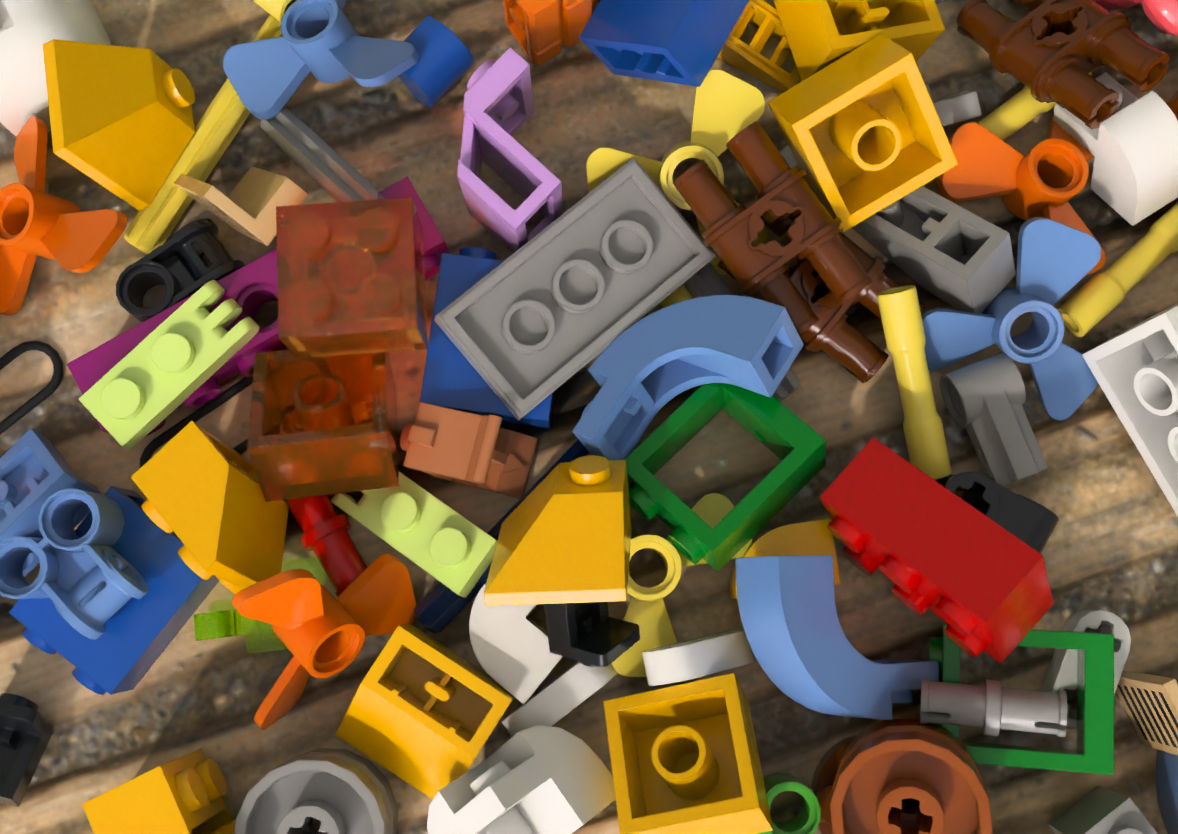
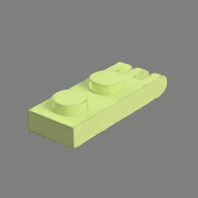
M211 280L204 284L79 398V401L122 447L134 448L258 333L260 327L251 317L241 320L229 332L226 330L242 312V308L233 298L221 303L213 312L210 313L208 311L225 293V290L216 280Z
M367 450L360 460L369 469L378 472L377 477L373 482H370L352 470L346 481L364 493V495L357 503L348 494L337 491L331 502L457 595L466 598L492 562L497 540L379 456Z

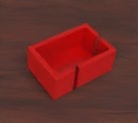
M872 438L819 497L832 519L827 528L845 545L841 549L842 554L866 575L872 576L878 570L895 584L891 588L893 594L918 615L923 616L929 609L939 618L943 619L948 624L944 629L945 634L956 645L975 658L984 651L999 664H1002L1054 604L1042 554L875 438Z

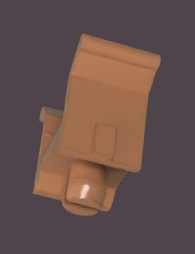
M420 402L415 422H408L402 430L400 446L402 450L407 451L403 463L405 467L425 472L433 478L521 499L525 493L538 439L500 428L502 418L490 414L482 416Z

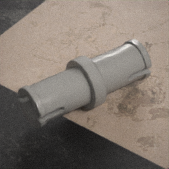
M922 679L920 724H927L928 722L983 728L984 735L999 736L1000 729L1055 734L1057 737H1065L1068 714L1066 691L1049 692L1001 687L1000 680L985 679V686L929 681V679Z

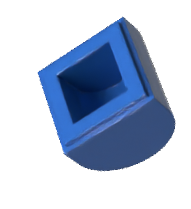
M427 15L404 40V42L414 46L419 54V61L400 74L399 77L415 99L433 108L474 64V58L465 44L448 27Z

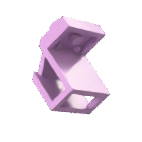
M510 47L496 62L493 59H489L481 64L468 81V91L464 94V123L457 177L469 214L514 254L564 214L562 182L512 137L535 112L530 65ZM482 161L525 199L516 210L512 209L480 179ZM538 211L545 218L527 235L525 223Z

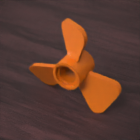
M1054 112L1050 118L1046 140L1035 145L1025 156L975 122L963 124L951 136L949 143L958 165L939 176L938 189L942 197L953 203H962L1002 195L1006 207L1015 216L1027 221L1033 217H1046L1094 237L1068 202L1086 185L1089 176L1087 161L1094 158V156L1053 121ZM1039 176H1041L1042 178H1044V179L1046 180V182L1048 183V185H1046V184L1040 179ZM1102 247L1100 261L1086 275L1093 274L1104 267L1106 257Z
M31 116L15 141L14 161L20 184L12 183L0 190V314L7 316L17 314L24 303L37 255L57 260L65 270L75 273L88 272L103 260L126 229L128 222L127 216L124 213L113 209L82 212L76 203L45 192L48 130L46 122L35 116Z
M390 553L380 555L337 598L321 585L311 572L304 569H292L281 572L234 595L231 603L240 615L271 624L273 632L294 655L258 708L254 717L256 724L261 730H265L289 713L301 698L310 675L315 678H326L339 673L350 665L360 653L364 645L365 636L393 634L398 625L414 624L416 617L413 612L417 604L410 574L407 567L395 555Z

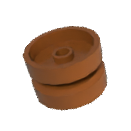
M920 719L884 720L861 731L842 752L834 777L830 801L833 834H992L990 800L985 788L983 775L968 747L944 727L928 722L927 724H920ZM913 798L919 800V805L911 809L902 807V799Z

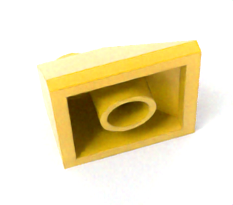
M57 39L44 43L43 52L53 153L138 211L150 207L195 134L192 111L195 93L189 79L180 69L170 67L151 49Z
M588 455L579 457L572 462L559 463L501 524L484 590L485 606L626 601L632 534L626 460H608L602 456Z

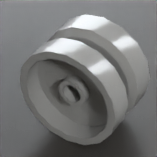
M317 748L291 758L284 764L272 769L248 791L235 819L234 834H318L312 825L313 818L321 821L318 832L328 834H397L398 806L389 781L370 760L347 749Z

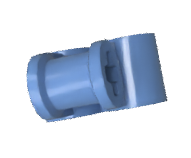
M74 488L59 490L49 496L41 506L38 522L39 530L44 538L16 536L6 538L0 542V595L11 599H43L50 597L60 615L75 630L89 639H98L106 631L105 622L132 597L140 600L150 591L142 575L130 562L111 547L122 535L125 521L120 505L108 495ZM87 504L92 512L93 520L89 531L80 538L74 531L73 519L78 509ZM34 552L39 559L40 570L35 581L29 584L23 576L22 567L27 556Z

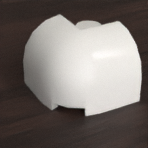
M0 0V122L16 137L31 116L44 120L47 124L48 132L51 131L43 52L44 43L57 39L111 45L110 38L91 0Z
M536 725L518 731L485 761L440 789L429 805L427 831L428 834H572L616 800L613 776L602 760L582 739L559 727Z

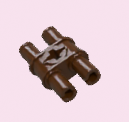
M970 0L957 17V24L960 25L957 27L958 32L970 38L989 53L992 67L1002 74L1009 73L1031 89V95L1041 103L1056 102L1062 108L1067 109L1082 120L1090 129L1099 128L1101 122L1115 113L1119 103L1116 101L1119 98V94L1088 74L1098 66L1105 65L1133 83L1141 92H1145L1155 87L1166 75L1169 68L1167 62L1170 60V56L1164 51L1157 50L1131 31L1128 17L1119 11L1111 13L1093 0H1010L1030 12L1021 20L1016 21L1000 13L989 5L986 0Z
M755 121L735 135L726 146L758 189L759 193L755 196L758 201L748 208L744 204L738 207L705 160H701L686 170L673 184L706 229L702 234L705 239L703 243L706 247H713L741 286L738 292L741 295L744 293L747 297L753 295L756 299L785 307L800 335L819 321V319L785 273L790 268L787 264L789 260L796 255L800 260L807 257L839 304L850 299L873 281L838 234L843 230L840 225L842 223L840 218L833 219L804 177L808 175L804 169L800 170L798 166L791 169L759 122ZM762 218L770 225L778 221L783 222L787 218L792 219V222L786 227V231L780 237L784 247H781L775 240L769 241L767 244L761 243L757 247L751 245L765 227Z
M762 218L764 225L778 237H781L786 231V227L792 222L791 218H787L783 222L778 221L770 225ZM839 232L838 234L872 279V283L842 304H839L826 285L824 290L827 294L811 303V298L815 294L813 290L818 283L816 277L819 274L807 257L800 260L796 255L795 259L798 262L793 268L790 267L786 270L785 273L819 319V321L799 335L801 340L805 342L804 348L815 353L820 350L824 351L861 383H866L879 371L889 355L846 321L848 317L846 310L851 304L854 305L860 302L881 319L876 294L900 286L883 273L885 265L882 263V258L879 256L871 257L846 235ZM720 260L717 266L735 279L724 262ZM919 302L920 311L922 315L926 306Z

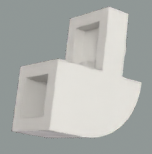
M1105 72L1095 79L1119 94V98L1116 100L1119 102L1118 107L1111 117L1101 122L1099 128L1090 129L1082 120L1055 103L1053 121L1095 157L1090 189L1128 223L1134 226L1178 198V120L1169 106L1153 90L1138 99Z
M484 584L475 598L469 620V635L474 654L488 675L522 704H525L563 656L550 653L548 632L529 617L538 604L485 606L484 590L486 584Z

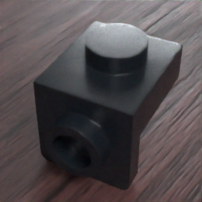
M608 602L543 604L550 653L578 660L585 666L606 667L640 640L639 625L609 617Z
M10 693L0 694V803L19 807L53 732L38 712L39 707L36 703Z

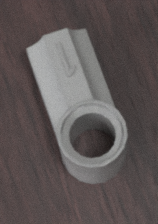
M1000 352L942 374L940 377V388L945 405L954 421L960 427H966L984 473L989 479L1003 486L1048 468L1022 407L1026 399L1023 379L1016 364L1008 355Z

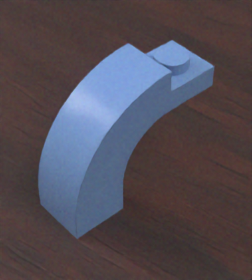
M711 295L684 300L664 307L636 322L621 333L604 349L588 369L601 389L595 398L587 404L581 419L572 432L591 455L602 456L608 460H624L633 451L659 410L675 396L690 388L709 383H726L771 398L804 344L786 308L764 300L738 295Z
M833 555L735 558L738 606L747 640L761 668L770 680L793 701L808 709L824 714L893 720L892 703L913 702L912 690L921 689L922 679L940 682L938 661L892 658L869 660L852 646L843 632L837 615Z

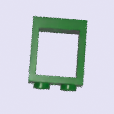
M704 384L624 459L627 465L630 505L648 521L655 515L672 530L668 535L670 541L689 561L697 564L703 558L713 569L719 572L826 466V440L774 396L769 398L732 384ZM723 409L782 461L712 529L654 475Z
M943 624V637H930L929 660L938 661L939 677H942V682L960 684L961 648L945 634L944 629L948 624ZM1031 629L1017 646L1077 650V750L961 742L968 747L976 764L1114 775V635ZM932 723L944 727L959 740V725Z

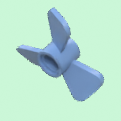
M296 0L289 6L282 17L281 33L283 36L231 46L224 55L223 68L240 100L249 112L258 119L269 120L282 110L310 72L317 80L324 83L340 82L351 76L361 86L377 87L390 82L414 66L419 61V54L414 46L408 42L360 36L342 11L346 0Z
M1033 217L1025 221L1021 225L1018 234L1016 287L1004 288L981 314L935 308L921 315L926 336L925 354L928 369L939 370L995 344L1011 359L1029 364L1044 411L1055 420L1069 418L1094 391L1098 382L1082 357L1083 353L1062 342L1065 331L1064 321L1059 311L1053 305L1100 261L1101 247L1098 241L1083 231L1046 217ZM1032 312L1033 319L1028 330L1019 336L1011 337L1010 330L1015 319L1023 313Z

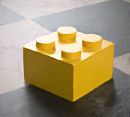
M879 34L767 102L800 170L804 169L808 174L804 178L833 219L840 218L843 232L958 165L912 53L883 34Z
M735 673L603 701L620 834H757L773 830L749 701Z

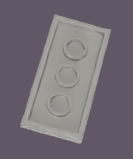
M633 157L437 314L434 321L519 421L600 354L621 333L642 319L716 256L709 247L705 246L699 235Z

